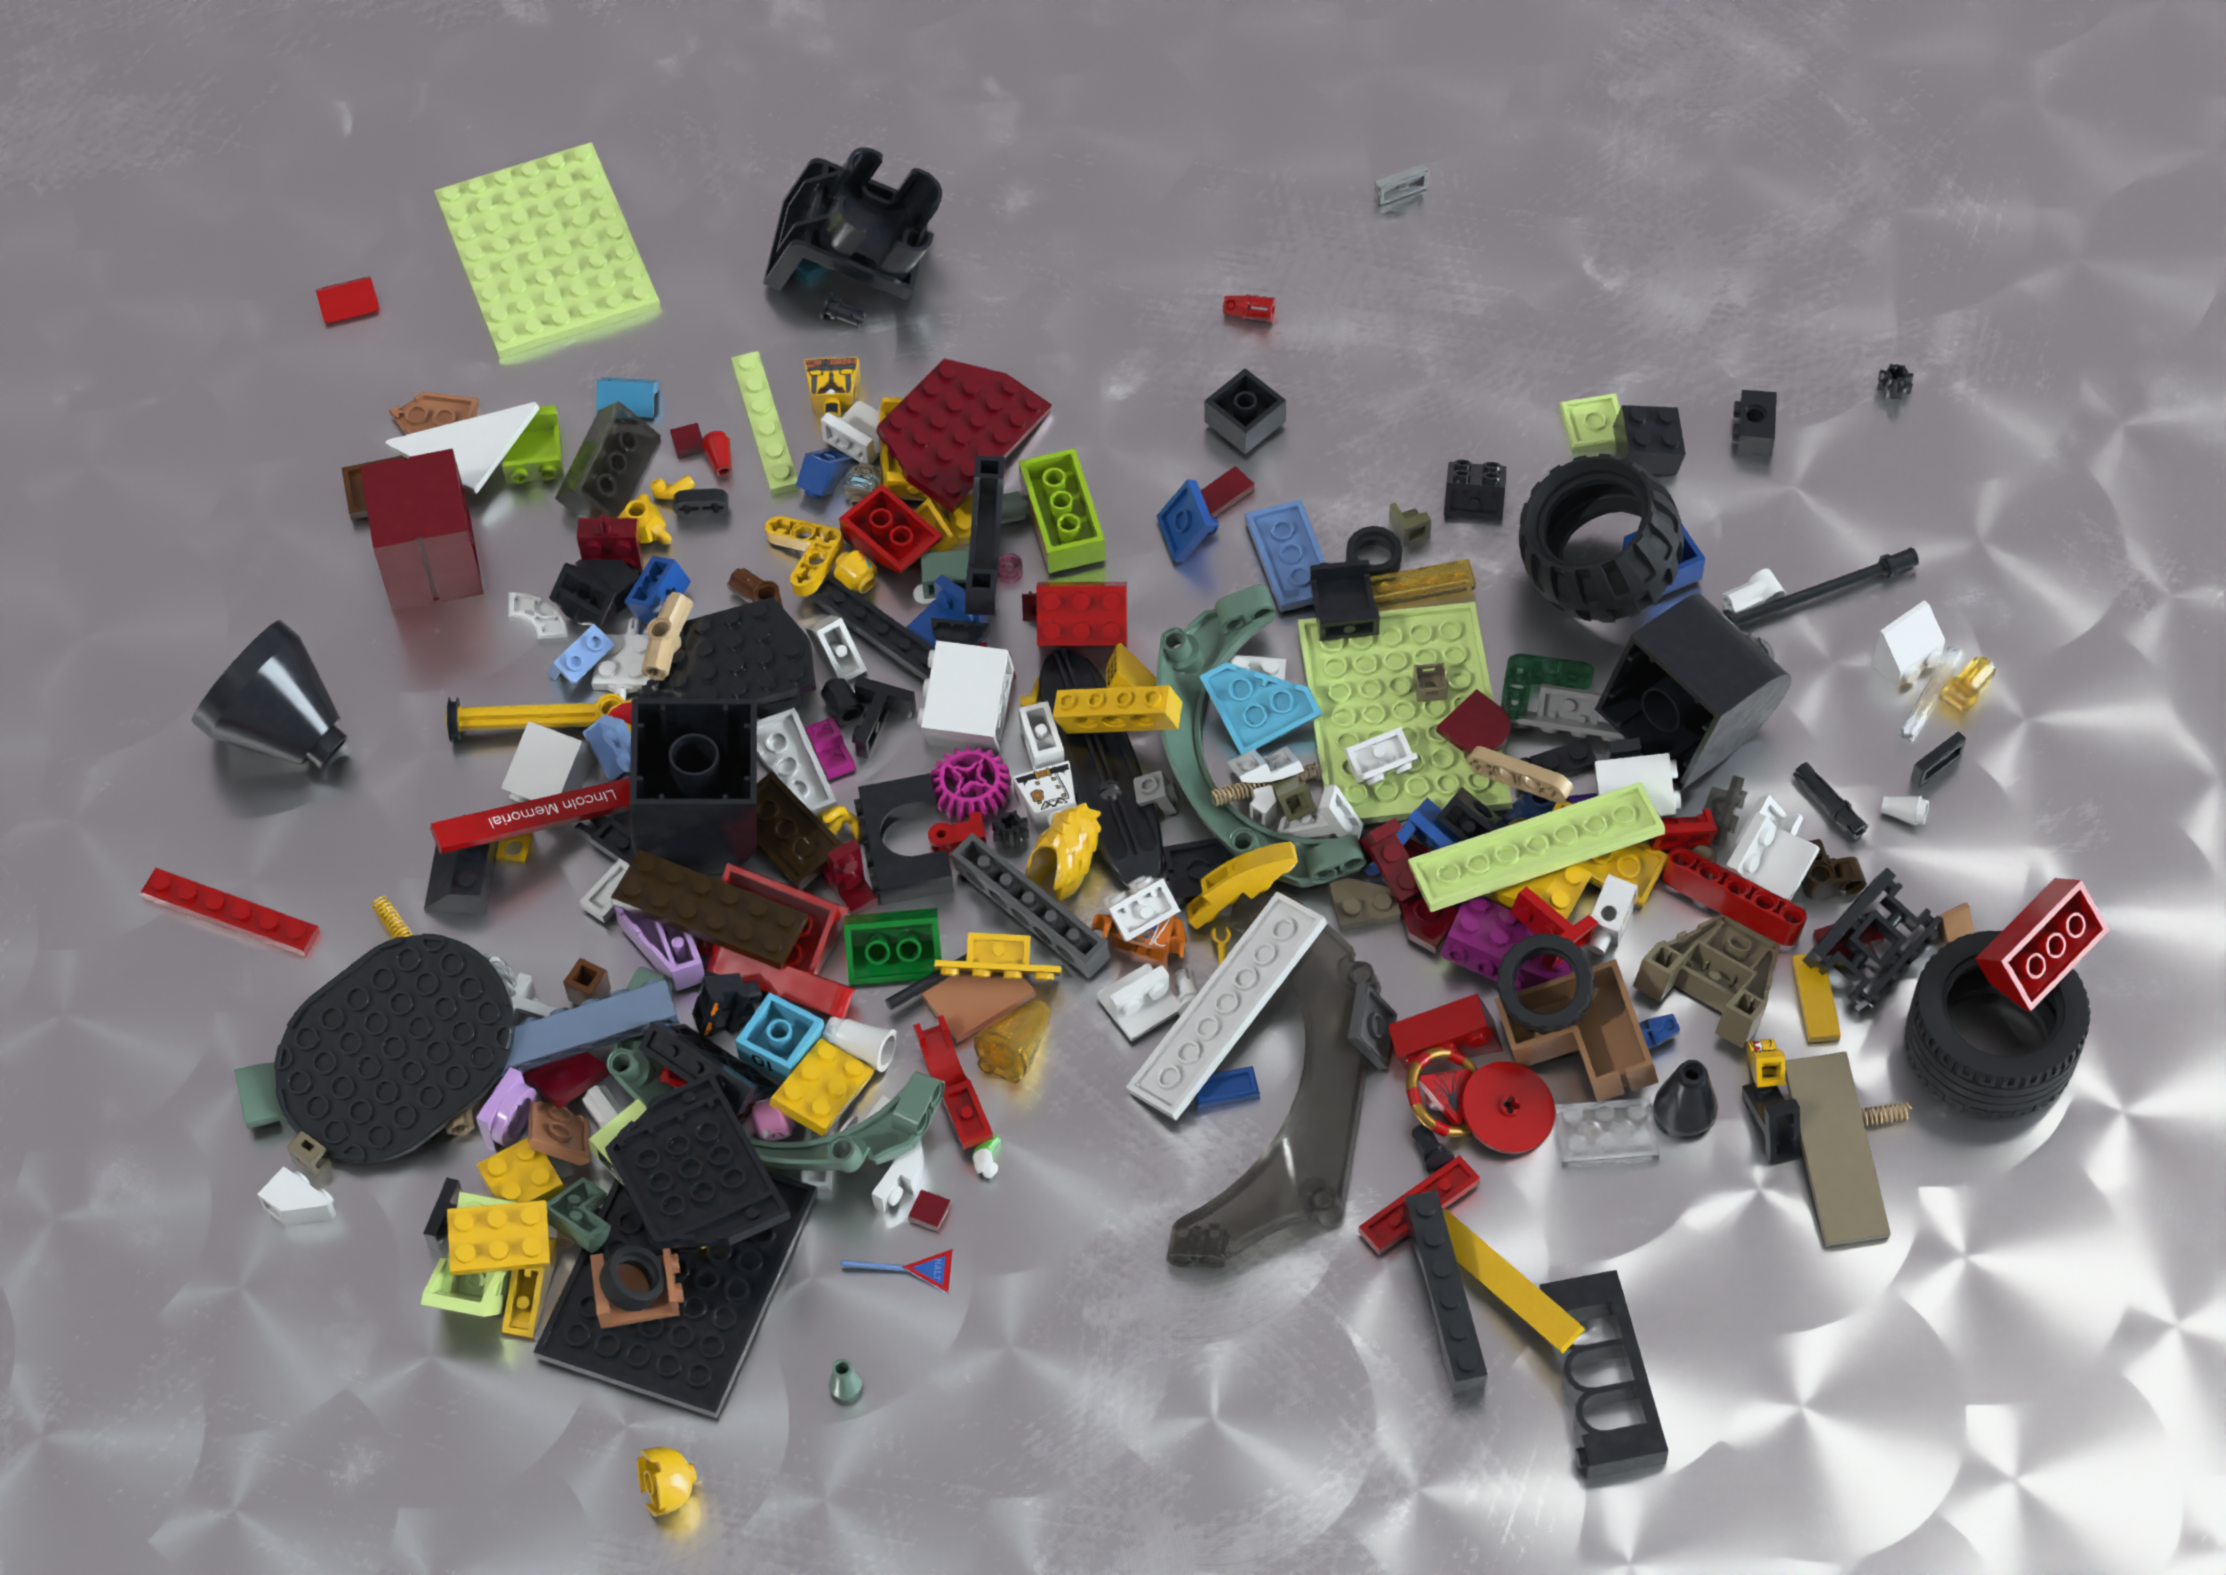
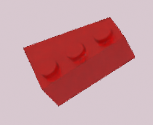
M1478 993L1388 1025L1397 1059L1405 1070H1409L1413 1060L1422 1052L1436 1047L1461 1052L1468 1058L1503 1051L1494 1018ZM1435 1059L1432 1060L1427 1066L1446 1063L1450 1061H1447L1445 1059Z

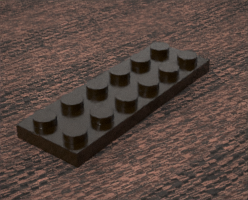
M640 849L611 896L612 905L779 970L782 969L808 922V914Z

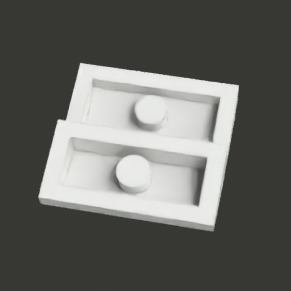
M1287 746L1263 758L1253 749L1227 762L1240 781L1248 783L1281 780L1304 771L1299 759Z

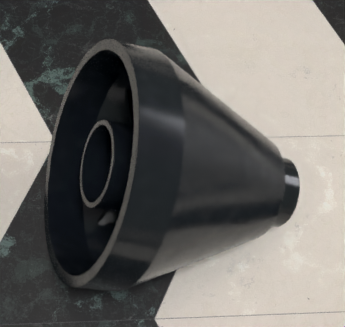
M278 620L267 627L240 653L203 698L191 720L195 726L212 739L300 765L310 760L320 769L330 761L348 738L346 734L337 728L341 718L301 637L282 620Z

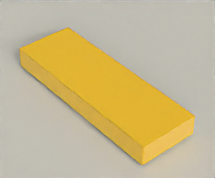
M1807 954L1793 955L1791 962L1808 1043L1840 1040L1841 1032L1828 972L1822 975L1818 972L1820 969L1816 965L1812 969L1802 961Z

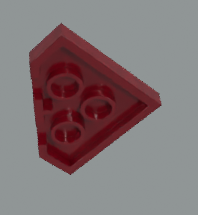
M1410 838L1403 845L1410 858L1432 851ZM1421 892L1400 902L1399 905L1408 939L1435 954L1447 938L1462 902L1434 912H1430Z

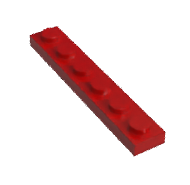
M159 868L154 869L141 890L144 899L304 957L307 956L320 934L317 925Z

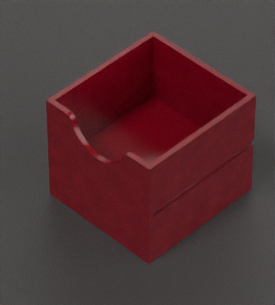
M453 448L410 456L407 460L400 458L360 466L373 550L392 612L484 594L470 511Z

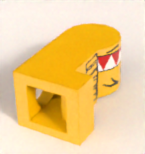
M1774 1038L1747 1041V1060L1756 1087L1786 1085L1785 1054L1783 1050H1777ZM1767 1074L1775 1075L1774 1077L1770 1078L1762 1077V1075Z

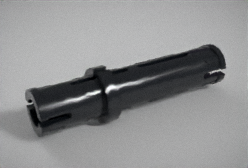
M1808 762L1801 764L1795 770L1796 772L1793 773V776L1830 813L1829 817L1834 822L1841 824L1853 839L1861 837L1866 832L1865 829H1868V824L1852 809V804L1848 800H1843L1817 774Z

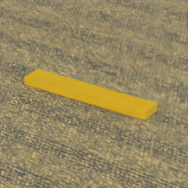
M1444 1208L1443 1214L1457 1263L1563 1354L1583 1333L1584 1327Z

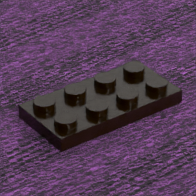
M771 771L757 783V846L802 890L829 867L827 853L843 845V843Z

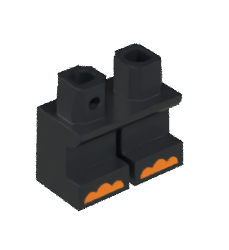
M740 973L704 976L698 993L699 996H697L692 1012L700 1037H712L715 1029L719 1027H726L730 1032L737 1033L740 1023L749 1022L755 1013L753 1003L760 1002L762 996L758 982L756 980L743 982Z

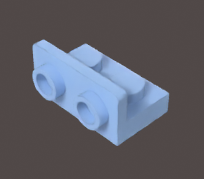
M593 624L553 662L547 674L554 681L563 675L572 684H576L613 648L614 643Z
M603 715L585 729L583 735L607 778L615 780L623 772H630L631 733L624 720Z

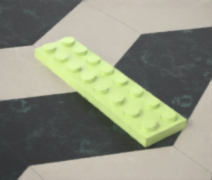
M1638 782L1408 859V864L1430 912H1434L1665 834V826L1642 783Z

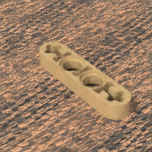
M1476 746L1466 758L1469 768L1480 776L1557 803H1564L1573 791L1572 783L1564 775L1482 746Z

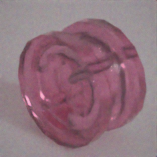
M1012 553L1000 556L998 578L1005 583H1014L1020 580L1023 575L1021 558ZM1011 565L1014 570L1008 571L1006 566Z

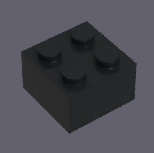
M1244 368L1204 400V422L1246 454L1286 422V399Z
M1621 405L1613 425L1618 458L1620 460L1623 458L1629 459L1644 467L1650 474L1677 475L1686 455L1678 407Z

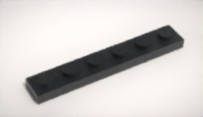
M828 573L817 591L808 596L809 599L833 616L841 617L847 626L923 680L925 678L930 679L931 668H928V656L930 650H935V648L855 591L847 588L831 574Z

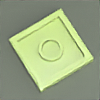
M1616 393L1559 402V411L1572 453L1616 446L1613 425L1620 410Z

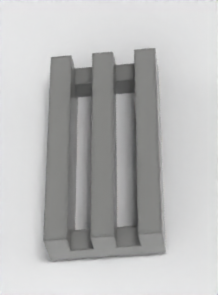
M1423 163L1375 180L1376 188H1374V192L1376 195H1374V200L1377 205H1382L1427 189L1429 168Z

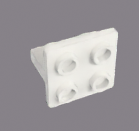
M1146 963L1097 993L1098 1000L1131 1041L1136 1040L1178 1014L1179 1002L1169 990V973L1162 965L1153 969L1150 964Z

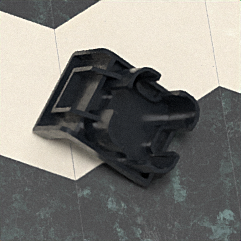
M867 147L855 149L843 166L822 158L811 159L783 200L763 284L781 291L801 260L805 258L827 269H832L871 285L878 290H883L907 300L914 290L920 259L933 241L934 233L927 231V226L941 203L942 188L933 175L919 168L911 169L898 189L875 181L871 178L882 164L883 154Z

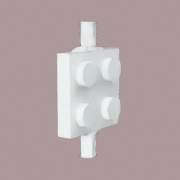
M632 618L629 620L626 634H605L614 643V646L595 664L591 681L593 690L611 691L621 696L625 701L627 694L637 692L638 689H642V685H646L647 681L652 679L645 677L641 672L649 636L639 635L641 626L639 619L634 621Z

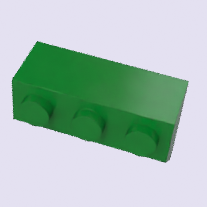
M937 908L844 916L843 926L849 986L921 980L936 971L934 970L935 960H942Z

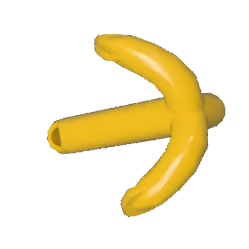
M832 806L818 814L817 818L821 822L829 823L827 828L835 836L844 823H848L853 839L859 843L861 839L860 822L844 806Z

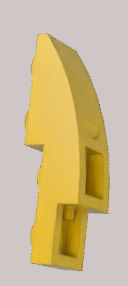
M1289 841L1260 847L1241 854L1212 870L1200 879L1202 893L1186 905L1188 922L1198 930L1205 923L1211 922L1218 912L1228 904L1236 902L1242 893H1245L1252 900L1259 893L1267 891L1276 879L1283 874L1289 873L1298 862L1295 845Z

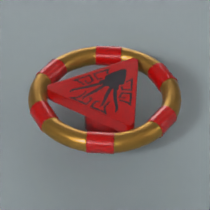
M1443 1047L1425 1050L1413 1060L1407 1073L1406 1093L1412 1111L1425 1127L1443 1137L1456 1138L1471 1133L1465 1122L1461 1124L1463 1118L1461 1096L1465 1084L1478 1068L1465 1054L1454 1050H1445ZM1435 1059H1445L1463 1068V1070L1428 1074L1419 1077L1420 1072ZM1418 1084L1426 1092L1425 1101L1427 1105L1435 1111L1441 1110L1453 1126L1434 1119L1426 1111L1422 1104Z

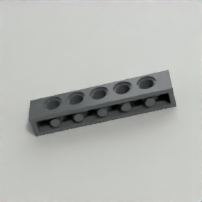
M971 833L951 853L955 868L960 874L1089 979L1111 958L1106 940L975 834Z

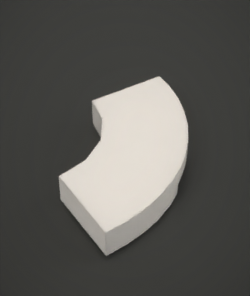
M508 592V617L510 623H521L530 627L537 634L539 644L569 642L565 621L557 609H554L538 596L527 593Z

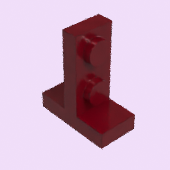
M1394 818L1370 831L1359 842L1363 853L1368 851L1392 895L1399 904L1417 894L1420 890L1408 864L1410 857L1396 834L1402 827L1397 819Z
M855 839L828 852L829 867L821 875L842 905L849 908V915H859L879 904L876 894H873L871 887L865 880L861 849Z

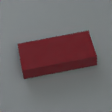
M1235 466L1201 490L1210 516H1218L1255 490V483Z

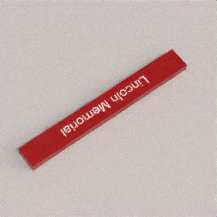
M630 777L431 823L430 831L440 854L627 811L630 810Z

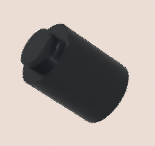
M833 678L824 684L821 697L838 724L848 725L860 718L864 708L846 679Z

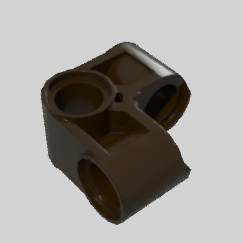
M1820 839L1809 840V842L1816 844L1820 850L1801 882L1803 892L1807 897L1813 900H1822L1841 895H1853L1861 892L1867 886L1856 857L1830 859Z

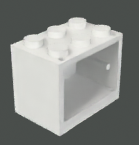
M936 640L935 650H930L928 656V668H931L930 679L925 678L923 684V696L926 697L925 707H920L917 723L921 726V734H924L927 743L930 745L965 749L968 744L971 750H976L980 745L983 752L991 749L993 753L999 754L1014 671L1009 651L1006 649Z

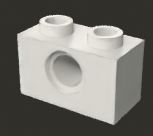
M1048 701L1018 708L1020 730L1033 770L1064 762V749Z

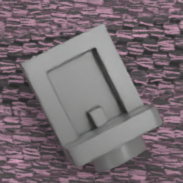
M1162 770L1134 778L1136 801L1139 806L1157 802L1166 816L1178 813L1176 801L1180 797L1177 786L1174 782L1170 783Z

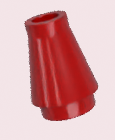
M713 431L703 437L702 448L711 462L715 474L718 476L729 474L732 471L730 438L723 431Z

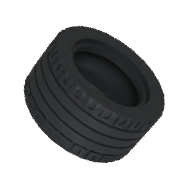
M1979 931L1973 934H1966L1956 938L1953 942L1946 943L1945 947H1941L1937 954H1933L1930 957V961H1927L1924 970L1921 971L1907 1016L1904 1035L1906 1040L1905 1047L1908 1051L1907 1056L1912 1062L1911 1066L1918 1078L1922 1080L1924 1086L1931 1093L1935 1094L1947 1105L1979 1117L2015 1118L2019 1115L2035 1112L2040 1107L2047 1106L2067 1086L2074 1073L2088 1034L2091 1020V1010L2088 1007L2090 1002L2087 997V991L2083 987L2082 979L2079 978L2076 970L2072 969L2031 1011L2040 1022L2045 1033L2046 1042L2031 1052L2016 1056L1993 1055L1973 1047L1957 1033L1949 1019L1947 1009L1956 1001L1973 994L1993 993L2006 996L1989 983L1975 959L2002 931Z

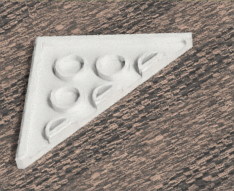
M531 402L387 440L385 445L388 449L407 459L410 456L453 448L463 488L477 494L540 408L537 403Z

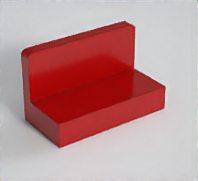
M371 276L316 289L323 320L326 324L379 310Z

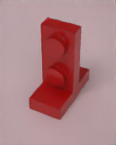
M1525 887L1518 893L1510 911L1513 916L1536 935L1538 933L1557 934L1565 939H1570L1580 948L1589 943L1598 924L1594 918L1588 915L1577 924L1572 925L1528 887ZM1545 954L1541 963L1551 971L1564 960L1554 955Z

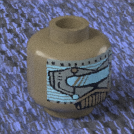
M859 463L858 466L849 469L843 486V494L850 500L849 503L852 506H855L879 485L883 484V476L880 474V470L868 463Z

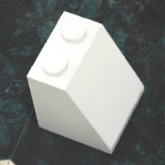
M528 721L501 789L509 792V799L518 803L581 788L597 759L587 743Z

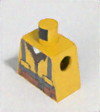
M859 357L804 359L813 411L816 413L823 412V416L829 412L836 417H841V412H847L856 402L861 379Z

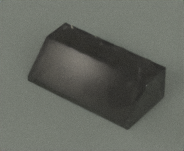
M619 401L600 409L555 499L579 517L598 518L603 514L605 518V514H607L610 518H617L628 504L661 435Z

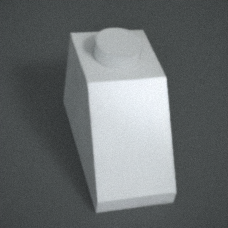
M829 615L805 628L818 656L835 678H844L849 681L867 671L841 617Z

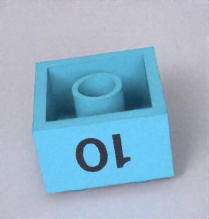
M769 992L735 1040L738 1057L747 1064L784 1082L818 1040L823 1037L825 1030L823 1019Z

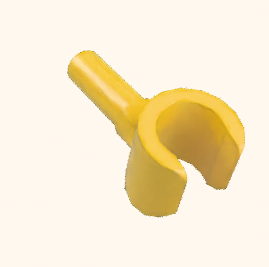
M1039 678L1036 679L1030 695L1020 696L1021 707L1038 703Z
M1215 927L1210 933L1212 941L1217 944L1219 966L1226 958V942L1231 938V932L1227 927H1225L1226 936L1222 941L1216 938Z

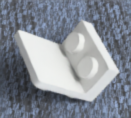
M858 400L842 417H836L827 412L820 419L823 440L860 463L872 464L880 456L879 436L876 433L879 411Z
M1756 812L1726 866L1733 873L1790 901L1820 849L1816 844L1777 828L1766 815Z
M1145 875L1128 884L1129 890L1120 893L1115 891L1102 898L1104 904L1097 907L1099 913L1110 914L1125 942L1180 912L1164 879L1152 878V876L1145 877Z

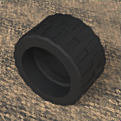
M1538 933L1534 936L1529 935L1510 947L1511 949L1507 954L1505 953L1501 966L1498 968L1497 990L1507 1015H1510L1513 1022L1518 1026L1524 1027L1529 1032L1545 1035L1573 1026L1586 1016V1012L1593 1002L1595 984L1590 961L1586 958L1584 951L1580 947H1577L1570 939H1565L1553 933L1552 935ZM1538 955H1554L1563 959L1571 966L1576 976L1577 984L1573 999L1565 1008L1555 1013L1541 1014L1530 1010L1521 1002L1516 992V977L1520 968L1529 959Z

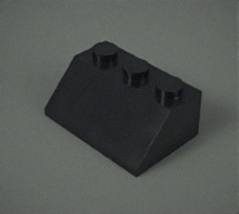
M499 840L440 854L436 845L424 910L428 912L486 914Z

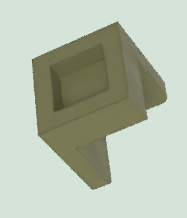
M1396 503L1390 504L1389 522L1403 547L1430 538L1431 518L1427 511L1419 514L1417 509L1414 508L1401 513Z

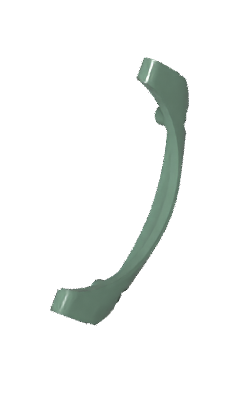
M1257 584L1219 599L1215 604V609L1202 612L1184 630L1173 627L1167 629L1162 634L1158 654L1156 686L1170 685L1183 703L1178 730H1160L1168 761L1184 794L1213 835L1235 857L1260 847L1291 841L1295 845L1298 862L1289 873L1281 875L1276 880L1304 888L1324 884L1362 869L1366 865V858L1358 836L1345 835L1333 839H1308L1288 836L1253 822L1228 802L1226 805L1223 803L1222 806H1214L1211 791L1218 788L1211 778L1204 756L1203 722L1210 696L1199 676L1225 662L1228 663L1240 647L1275 619L1277 611L1268 587L1263 584Z
M642 966L635 971L626 989H630V991L638 989L646 981L659 979L660 981L666 980L672 993L673 982L671 977ZM643 1034L612 1044L613 1052L608 1056L606 1064L609 1072L635 1100L639 1099L646 1106L652 1098L677 1087L660 1082L659 1078L664 1066L638 1049L645 1035ZM623 1066H629L625 1071L620 1072ZM916 1071L906 1086L878 1112L863 1122L828 1137L791 1143L769 1142L749 1138L765 1167L808 1171L841 1170L851 1173L860 1168L866 1155L873 1164L879 1165L903 1155L916 1147L921 1137L927 1131L943 1098L945 1082Z

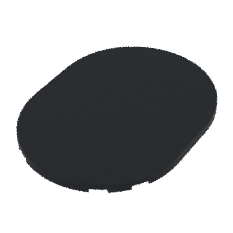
M422 933V935L401 936L374 947L311 995L296 1010L286 1025L287 1029L280 1045L277 1047L274 1064L277 1088L275 1090L280 1108L286 1120L297 1134L303 1131L326 1148V1155L341 1161L362 1164L380 1163L401 1157L415 1150L479 1101L502 1074L512 1050L515 1033L513 1002L504 979L493 964L476 949L444 935ZM305 1141L307 1144H309L310 1146L314 1147V1146H313L312 1144H310L308 1141Z

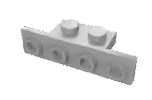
M1541 684L1537 712L1507 708L1506 712L1511 726L1526 729L1529 726L1541 727L1542 731L1548 733H1558L1559 730L1569 731L1571 735L1581 738L1596 735L1601 736L1602 740L1608 742L1626 739L1610 723L1598 722L1599 713L1595 710V707L1602 695L1601 692Z

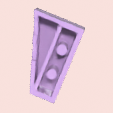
M618 906L614 907L621 929L661 974L671 977L673 988L676 991L702 983L705 973L692 935Z

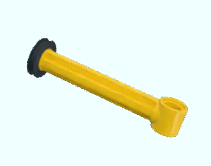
M610 693L601 696L596 703L460 707L459 697L454 702H451V698L448 697L446 728H448L449 740L452 742L453 737H457L458 741H460L461 731L525 729L528 721L546 728L589 727L600 717L606 715L612 706L624 701V699L617 694Z

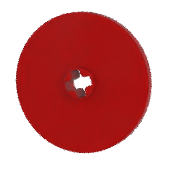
M1507 1061L1489 1063L1473 1073L1464 1086L1461 1096V1109L1464 1121L1471 1133L1488 1148L1506 1154L1525 1153L1536 1148L1549 1135L1555 1120L1554 1100L1545 1082L1529 1068ZM1505 1102H1509L1510 1108L1514 1109L1511 1113L1506 1112L1507 1109L1503 1106Z

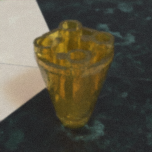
M1033 999L981 1029L973 1040L974 1049L979 1058L977 1062L978 1067L986 1074L993 1073L1012 1083H1019L1030 1070L1049 1025L1051 1017L1049 1006L1042 1000Z

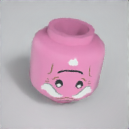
M770 1099L757 1103L752 1107V1117L747 1118V1122L753 1137L758 1135L763 1141L774 1142L789 1137L793 1133V1126L797 1125V1121L783 1114L777 1108L769 1106Z

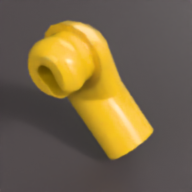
M685 475L673 485L665 484V481L660 478L653 480L650 484L652 495L657 499L673 500L676 492L691 490L695 487V483L689 475Z

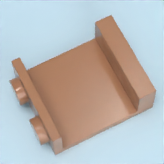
M670 1248L663 1249V1255L657 1256L665 1268V1288L648 1308L639 1312L620 1309L606 1298L601 1290L599 1280L601 1268L606 1263L603 1253L590 1255L596 1311L601 1329L679 1316L678 1303L684 1302L682 1284L675 1282L674 1274L680 1273L678 1254H671ZM619 1264L617 1266L618 1277L628 1289L637 1293H646L649 1290L648 1281L639 1269L629 1264Z

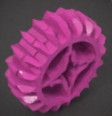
M967 744L965 751L960 752L955 747L954 755L944 753L943 761L936 760L935 769L931 770L930 776L936 804L940 813L946 811L949 819L957 815L958 820L962 822L965 818H969V813L981 811L982 819L986 821L987 813L996 816L998 807H1005L1006 799L1011 794L1010 786L1012 785L1007 764H1003L1001 756L994 757L991 749L983 753L980 745L976 750H971ZM986 774L993 779L994 784L992 786L987 784V780L984 779ZM948 782L954 785L956 789L955 794L946 787Z

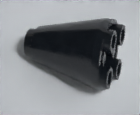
M1687 1060L1680 1064L1656 1092L1653 1105L1655 1116L1673 1137L1698 1135L1712 1127L1716 1120L1718 1111L1716 1094L1707 1069L1697 1060Z

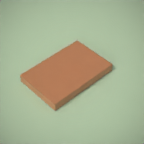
M959 971V976H950L923 992L922 999L936 1017L944 1016L950 1035L958 1044L1034 998L1035 990L1023 975L1022 979L1003 978L1004 973H991L989 978L973 977L972 972Z

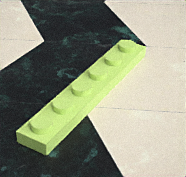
M759 351L731 357L732 367L771 496L799 490L800 488L796 486L798 478Z

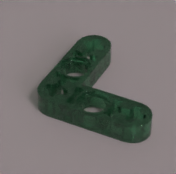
M1513 654L1507 661L1500 707L1507 713L1509 719H1522L1528 712L1532 684H1547L1581 690L1589 689L1594 681V667L1583 661L1530 654ZM1523 668V673L1517 672V669ZM1544 670H1552L1557 673H1547ZM1511 685H1521L1524 688H1515ZM1512 700L1518 701V704L1512 705Z

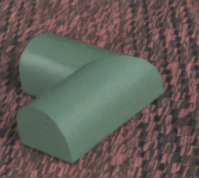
M580 1178L547 1202L548 1224L588 1252H596L607 1240L611 1225L592 1212L604 1204L607 1193L586 1178Z

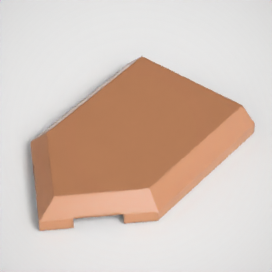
M422 392L414 396V400L400 407L398 405L389 410V414L403 432L408 435L477 417L479 398Z
M536 1101L530 1103L528 1107V1126L531 1149L579 1166L589 1163L591 1159L589 1145L590 1123L581 1114L576 1117L567 1108L568 1103L560 1109L550 1102Z

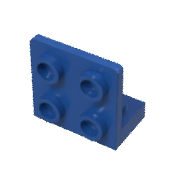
M941 574L934 581L936 599L906 628L935 648L936 639L932 634L931 618L988 623V615L965 614V590Z

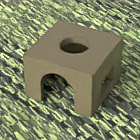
M1444 663L1414 665L1413 680L1417 702L1447 700L1448 685L1445 682ZM1435 668L1432 671H1423V669ZM1428 683L1434 684L1436 686L1424 688V686Z
M303 1131L287 1145L292 1162L315 1178L331 1163L330 1158L323 1156L326 1148ZM305 1141H308L314 1147H310L309 1144H307Z

